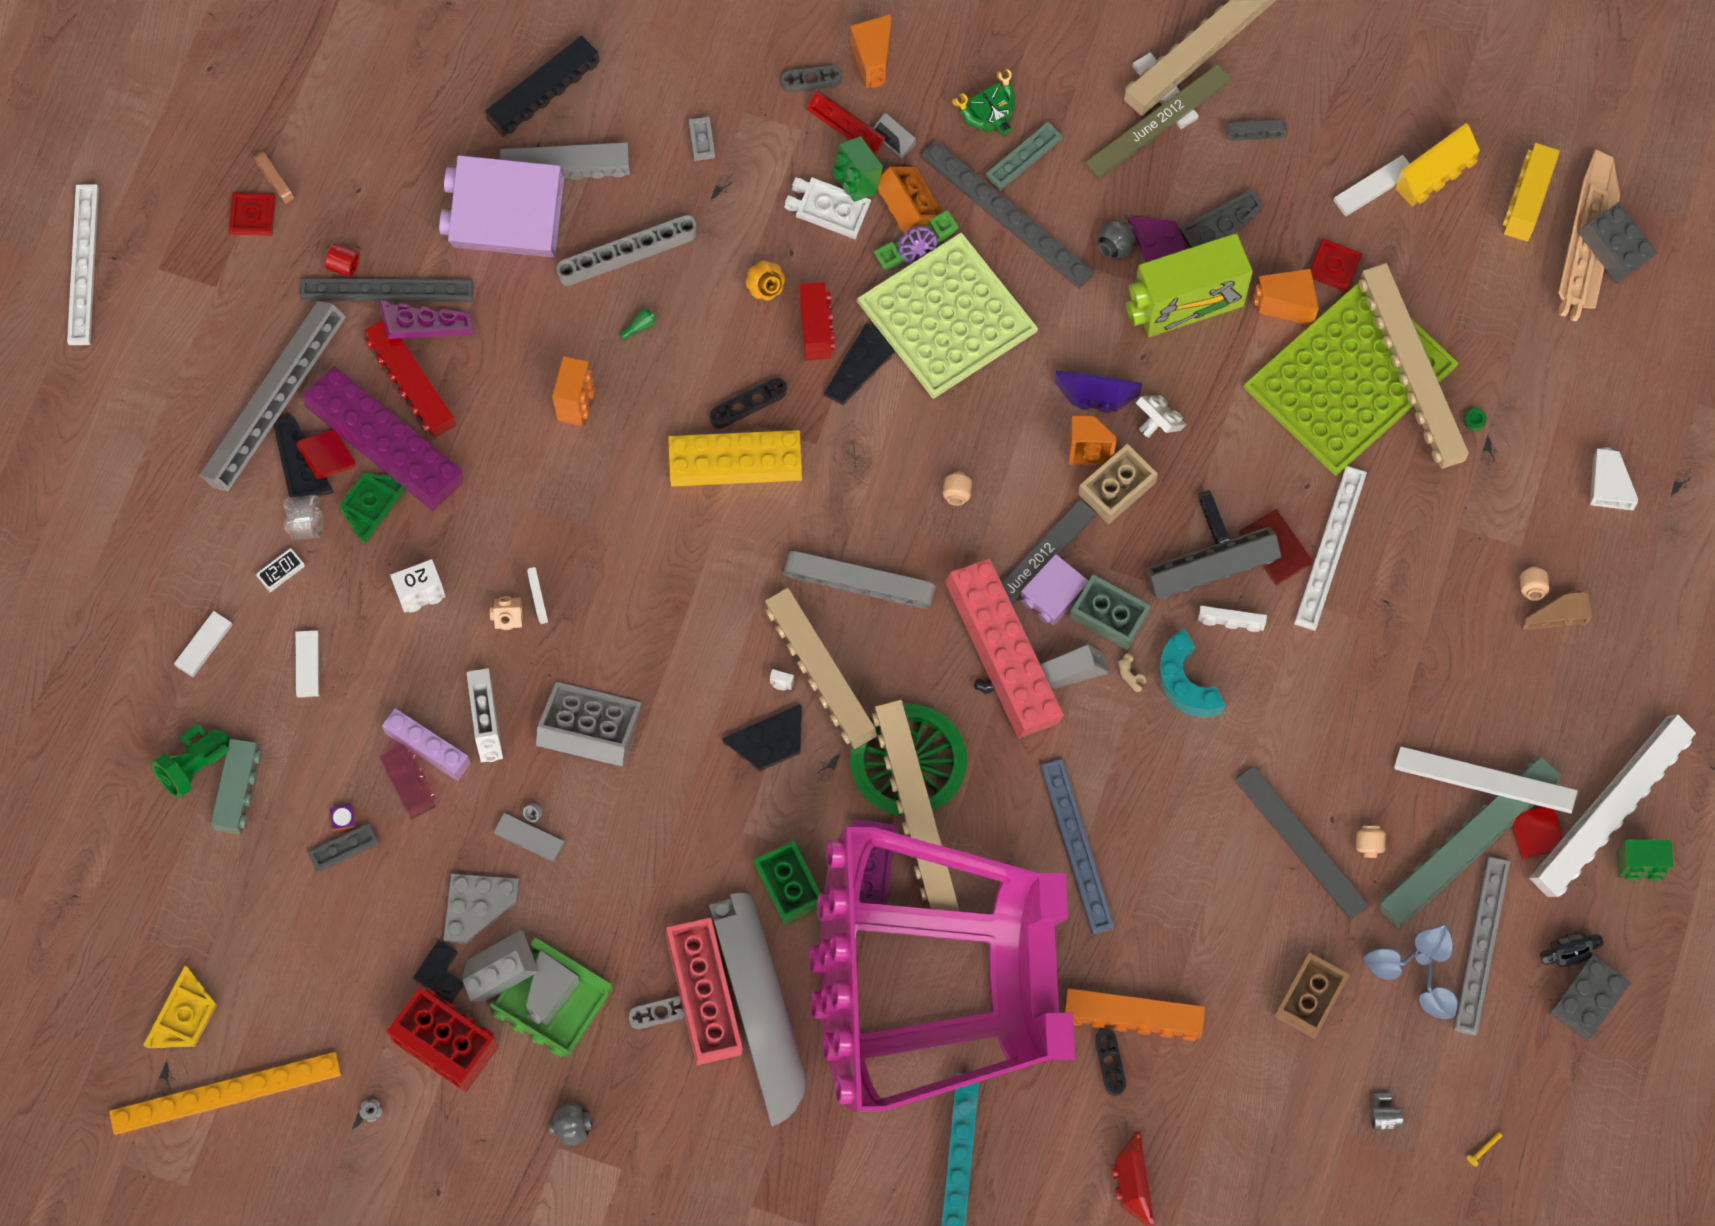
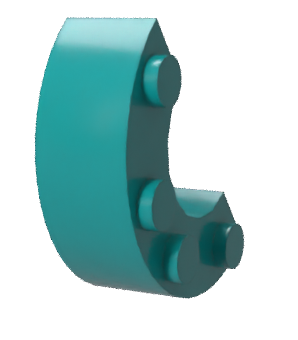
M1184 628L1168 641L1163 650L1158 671L1160 687L1168 701L1178 710L1196 717L1220 715L1224 712L1226 705L1216 686L1208 688L1198 687L1185 676L1183 665L1187 659L1193 656L1195 646Z

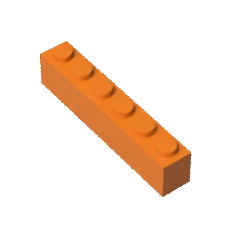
M1068 989L1064 1013H1073V1025L1075 1026L1087 1023L1091 1024V1027L1098 1029L1109 1026L1114 1027V1030L1120 1032H1127L1128 1029L1137 1030L1138 1034L1150 1035L1151 1032L1160 1033V1036L1165 1038H1173L1174 1035L1183 1036L1184 1040L1196 1041V1038L1200 1039L1203 1033L1205 1007Z

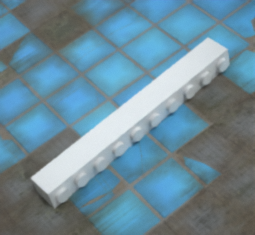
M1678 714L1667 716L1529 879L1547 897H1559L1564 894L1569 882L1581 874L1582 871L1580 869L1594 859L1595 852L1599 847L1604 846L1610 838L1608 836L1622 826V820L1625 816L1631 814L1637 808V802L1650 793V787L1653 783L1659 781L1665 775V769L1678 760L1679 757L1677 755L1690 746L1692 743L1691 739L1696 734L1695 731Z

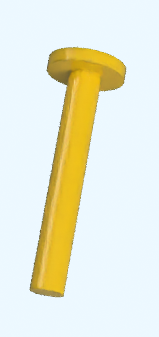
M1498 1132L1474 1156L1467 1155V1160L1477 1167V1160L1502 1137V1134Z

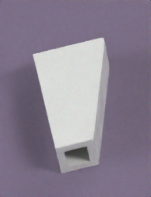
M489 668L467 672L474 734L481 762H494L503 759Z

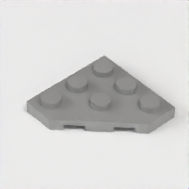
M451 874L444 942L468 944L479 932L489 927L500 915L516 905L518 902L519 879Z

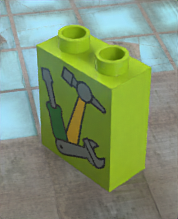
M1237 233L1138 265L1136 282L1129 284L1132 300L1126 302V310L1131 324L1134 327L1142 324L1147 338L1244 307L1253 271Z

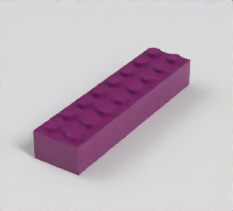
M335 366L304 393L306 408L386 474L390 475L397 483L403 485L408 492L431 511H434L463 483V471Z

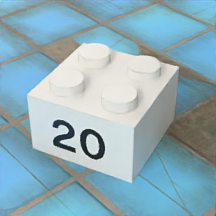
M432 559L390 575L404 613L418 611L421 606L426 604H437L442 598L446 597Z

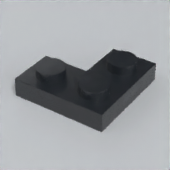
M437 940L413 979L452 1003L464 986L463 981L446 972L458 952Z

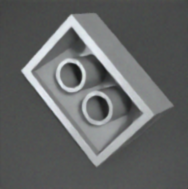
M519 930L466 961L462 981L470 1001L485 1002L539 972L523 930Z

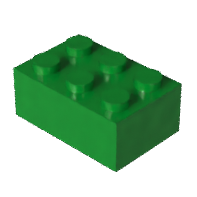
M795 841L753 860L754 869L783 927L818 910L820 891Z

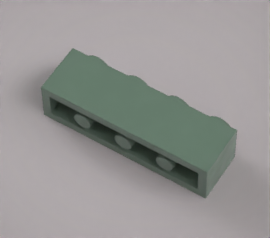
M230 739L229 752L224 763L211 826L215 831L241 835L242 828L247 826L248 815H246L247 806L250 807L252 804L253 794L250 792L252 785H255L257 781L255 769L256 765L261 762L262 751H260L255 742Z

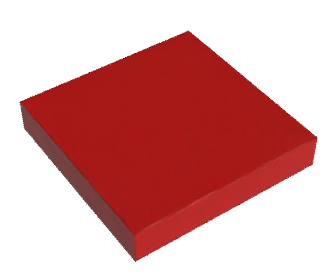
M232 193L229 234L272 236L276 203L275 194Z
M1322 238L1310 267L1312 279L1347 292L1363 253Z
M335 430L297 442L298 449L317 480L352 469L356 465L355 460Z
M1543 807L1522 812L1515 818V822L1512 825L1522 859L1551 853L1563 839L1555 809Z

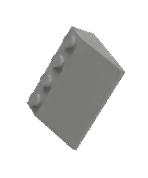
M556 682L537 727L536 746L623 767L642 702Z

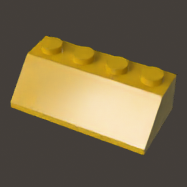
M1465 123L1401 170L1395 189L1411 207L1417 203L1422 204L1428 199L1430 193L1440 191L1448 180H1455L1466 167L1469 169L1477 163L1480 150L1469 125Z

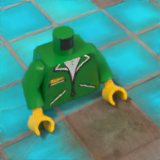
M1005 69L1007 76L1004 79L1001 77V72H997V78L1003 82L1002 85L997 83L969 100L965 94L960 93L961 103L958 102L957 98H953V105L960 107L959 111L968 125L983 130L985 133H991L997 129L1002 136H1006L1012 131L1008 122L1012 120L1013 112L1015 111V93L1012 83L1009 82L1011 78L1010 70Z

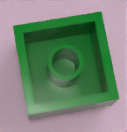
M858 137L839 144L832 172L834 178L843 186L845 193L856 202L876 194L883 166L862 137Z
M1625 840L1617 851L1618 877L1625 878L1626 881H1637L1639 878H1648L1649 881H1661L1673 868L1672 840Z

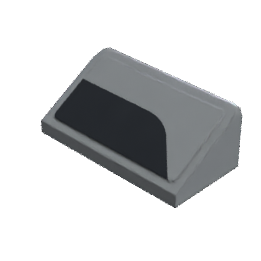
M886 113L873 128L886 137L883 144L900 159L916 146V138Z

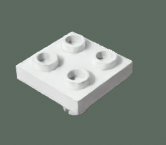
M1160 395L1141 396L1136 402L1150 416L1139 428L1141 432L1145 431L1143 434L1149 438L1159 426L1166 433L1181 431L1187 425L1182 420V415L1176 410L1172 411L1167 406L1168 402Z

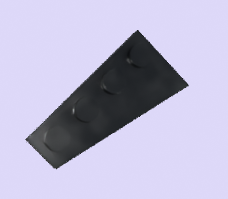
M867 323L864 325L825 390V397L844 405L896 352L879 329Z
M295 417L276 420L273 426L291 503L334 493L326 477L317 480L298 449L297 442L305 439V436Z

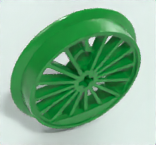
M903 704L908 723L915 722L921 724L918 734L909 728L914 739L915 750L925 726L936 731L916 752L921 771L948 780L941 789L922 772L924 781L938 792L934 796L928 797L933 812L950 801L959 790L967 769L966 747L957 728L944 715L925 706ZM869 718L873 726L875 727L873 718ZM876 726L875 730L877 733V737L875 738L878 740V733L880 732L879 726ZM939 735L947 742L945 745L920 755ZM872 740L856 749L852 747L850 755L851 771L854 781L863 796L874 806L885 812L904 816L903 813L899 814L896 800H899L897 791L894 798H888L883 795L891 786L890 780L880 791L876 790L871 784L891 775V769L869 779L865 768L886 767L885 762L865 763L864 757L866 752L883 758L887 756V753L868 747ZM946 749L951 750L953 759L924 760ZM953 765L951 775L925 766Z

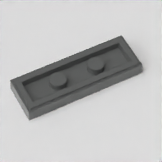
M369 822L308 851V854L317 873L380 843Z

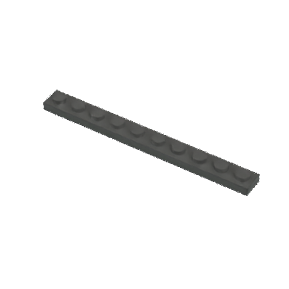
M936 140L921 154V158L1079 290L1094 275L1092 269Z

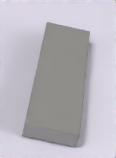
M506 813L503 814L494 831V835L555 863L565 844L563 840Z

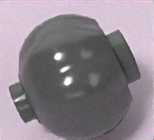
M1113 220L1102 225L1098 231V248L1105 257L1122 259L1128 257L1134 251L1136 237L1134 228L1129 223Z
M568 1102L559 1106L554 1112L552 1121L548 1122L550 1134L555 1135L562 1144L567 1146L581 1144L587 1139L589 1130L593 1129L590 1111L585 1112L584 1107L575 1102Z

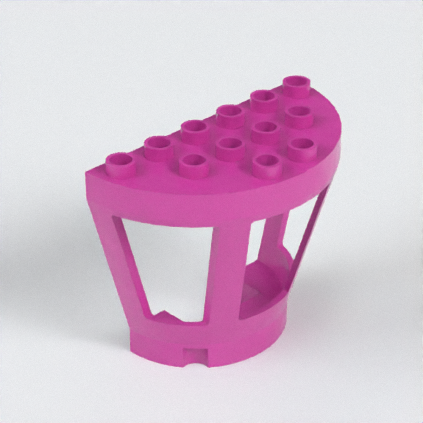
M846 827L838 840L828 841L826 850L828 872L824 893L819 894L817 906L818 917L821 921L820 945H811L809 950V968L811 973H820V991L812 992L810 1007L812 1018L822 1019L823 1057L825 1061H829L835 1084L837 1104H844L852 1112L887 1111L1044 1061L1075 1060L1073 1013H1059L1055 925L1068 920L1066 873H1036L875 827ZM879 847L1000 881L992 914L861 903L859 901L860 889L871 849ZM865 931L989 944V987L992 1011L985 1014L861 1034L858 1017L856 932ZM992 1037L998 1039L1006 1058L1005 1061L886 1098H881L877 1094L865 1060L869 1058Z

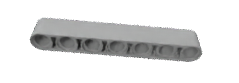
M682 216L564 259L557 265L558 279L561 284L570 286L688 243L697 236L696 221L691 216ZM687 226L692 228L689 231L683 230ZM665 234L672 235L670 238L662 237ZM645 241L652 242L650 245H643ZM627 248L632 250L629 253L623 252V250ZM605 256H611V257H612V258L609 259V260H603V259H602V258L605 257ZM585 263L592 264L590 267H583ZM564 271H571L569 275L562 274Z
M796 551L788 552L783 570V575L792 579L924 609L931 608L936 586L931 582Z

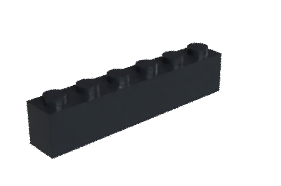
M581 35L485 110L487 121L502 137L513 133L518 125L530 120L536 111L540 108H545L555 96L562 95L569 85L577 83L587 71L595 69L600 62L598 51Z

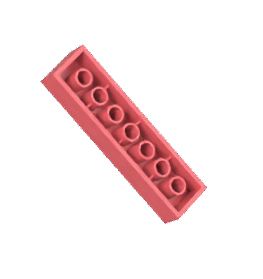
M989 558L950 572L945 581L946 586L1017 738L1020 739L1057 725L1064 714L991 559Z

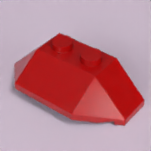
M1136 1131L1116 1157L1115 1164L1111 1165L1113 1179L1117 1178L1118 1181L1115 1195L1117 1202L1121 1201V1206L1125 1211L1145 1226H1154L1155 1221L1141 1133Z

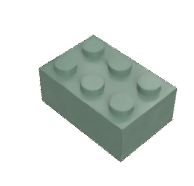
M1093 574L1073 606L1070 619L1128 651L1148 618L1151 605Z

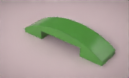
M948 210L929 220L930 224L925 226L936 235L937 245L959 229ZM921 230L919 231L920 235H922L925 232ZM915 232L911 234L912 238L916 237ZM909 237L906 238L904 243L910 242ZM900 241L895 244L890 242L874 251L884 270L906 263L899 253L898 246Z

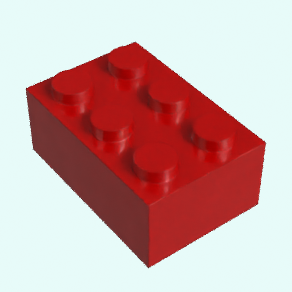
M825 282L799 284L805 361L831 359V351H835V335L830 289L826 290Z

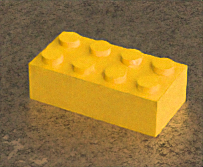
M1535 143L1533 150L1528 149L1503 222V226H1506L1505 235L1529 242L1560 150Z

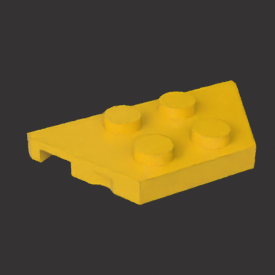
M184 966L143 1044L144 1047H196L217 1005L188 967Z

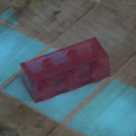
M404 744L379 756L411 820L436 808L433 800L437 798L431 787L426 788L423 781L427 779L421 768L416 769L413 762L417 760L411 749L406 750Z

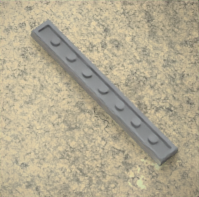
M1491 856L1487 857L1453 1031L1474 1036L1478 1033L1511 862Z

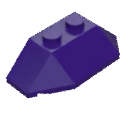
M1056 370L1054 382L1073 406L1084 410L1090 408L1099 409V411L1104 413L1118 411L1140 396L1142 383L1059 370Z

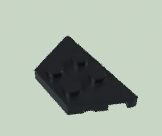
M799 704L722 738L723 744L729 746L741 758L750 762L759 772L792 758L801 752L802 706Z

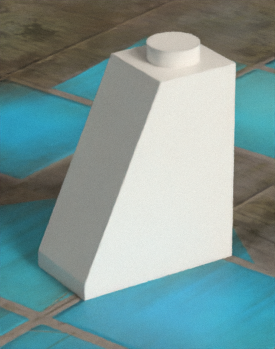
M1608 447L1597 449L1593 456L1590 505L1634 510L1638 503V497L1620 452L1613 451L1612 448Z

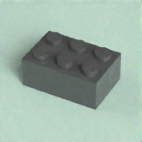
M1619 202L1578 232L1616 283L1623 280L1658 253Z
M1593 955L1549 1015L1588 1042L1631 982Z

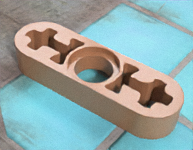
M261 151L254 155L253 158L281 201L287 204L294 200L288 186L266 154Z

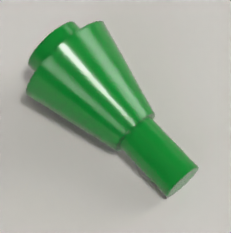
M642 308L630 323V326L620 333V336L625 341L635 332L637 333L656 325L654 322L657 319L650 309L645 310Z

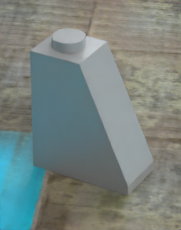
M1090 645L1083 646L1041 664L1050 687L1054 689L1110 673L1104 653Z
M541 951L538 954L536 963L539 972L533 975L526 1008L529 1014L528 1017L536 1024L541 1022L547 1026L580 982L576 974Z

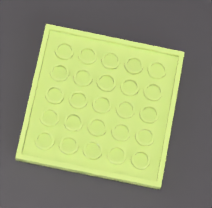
M959 233L857 298V303L933 399L1038 331L1037 326L962 233Z

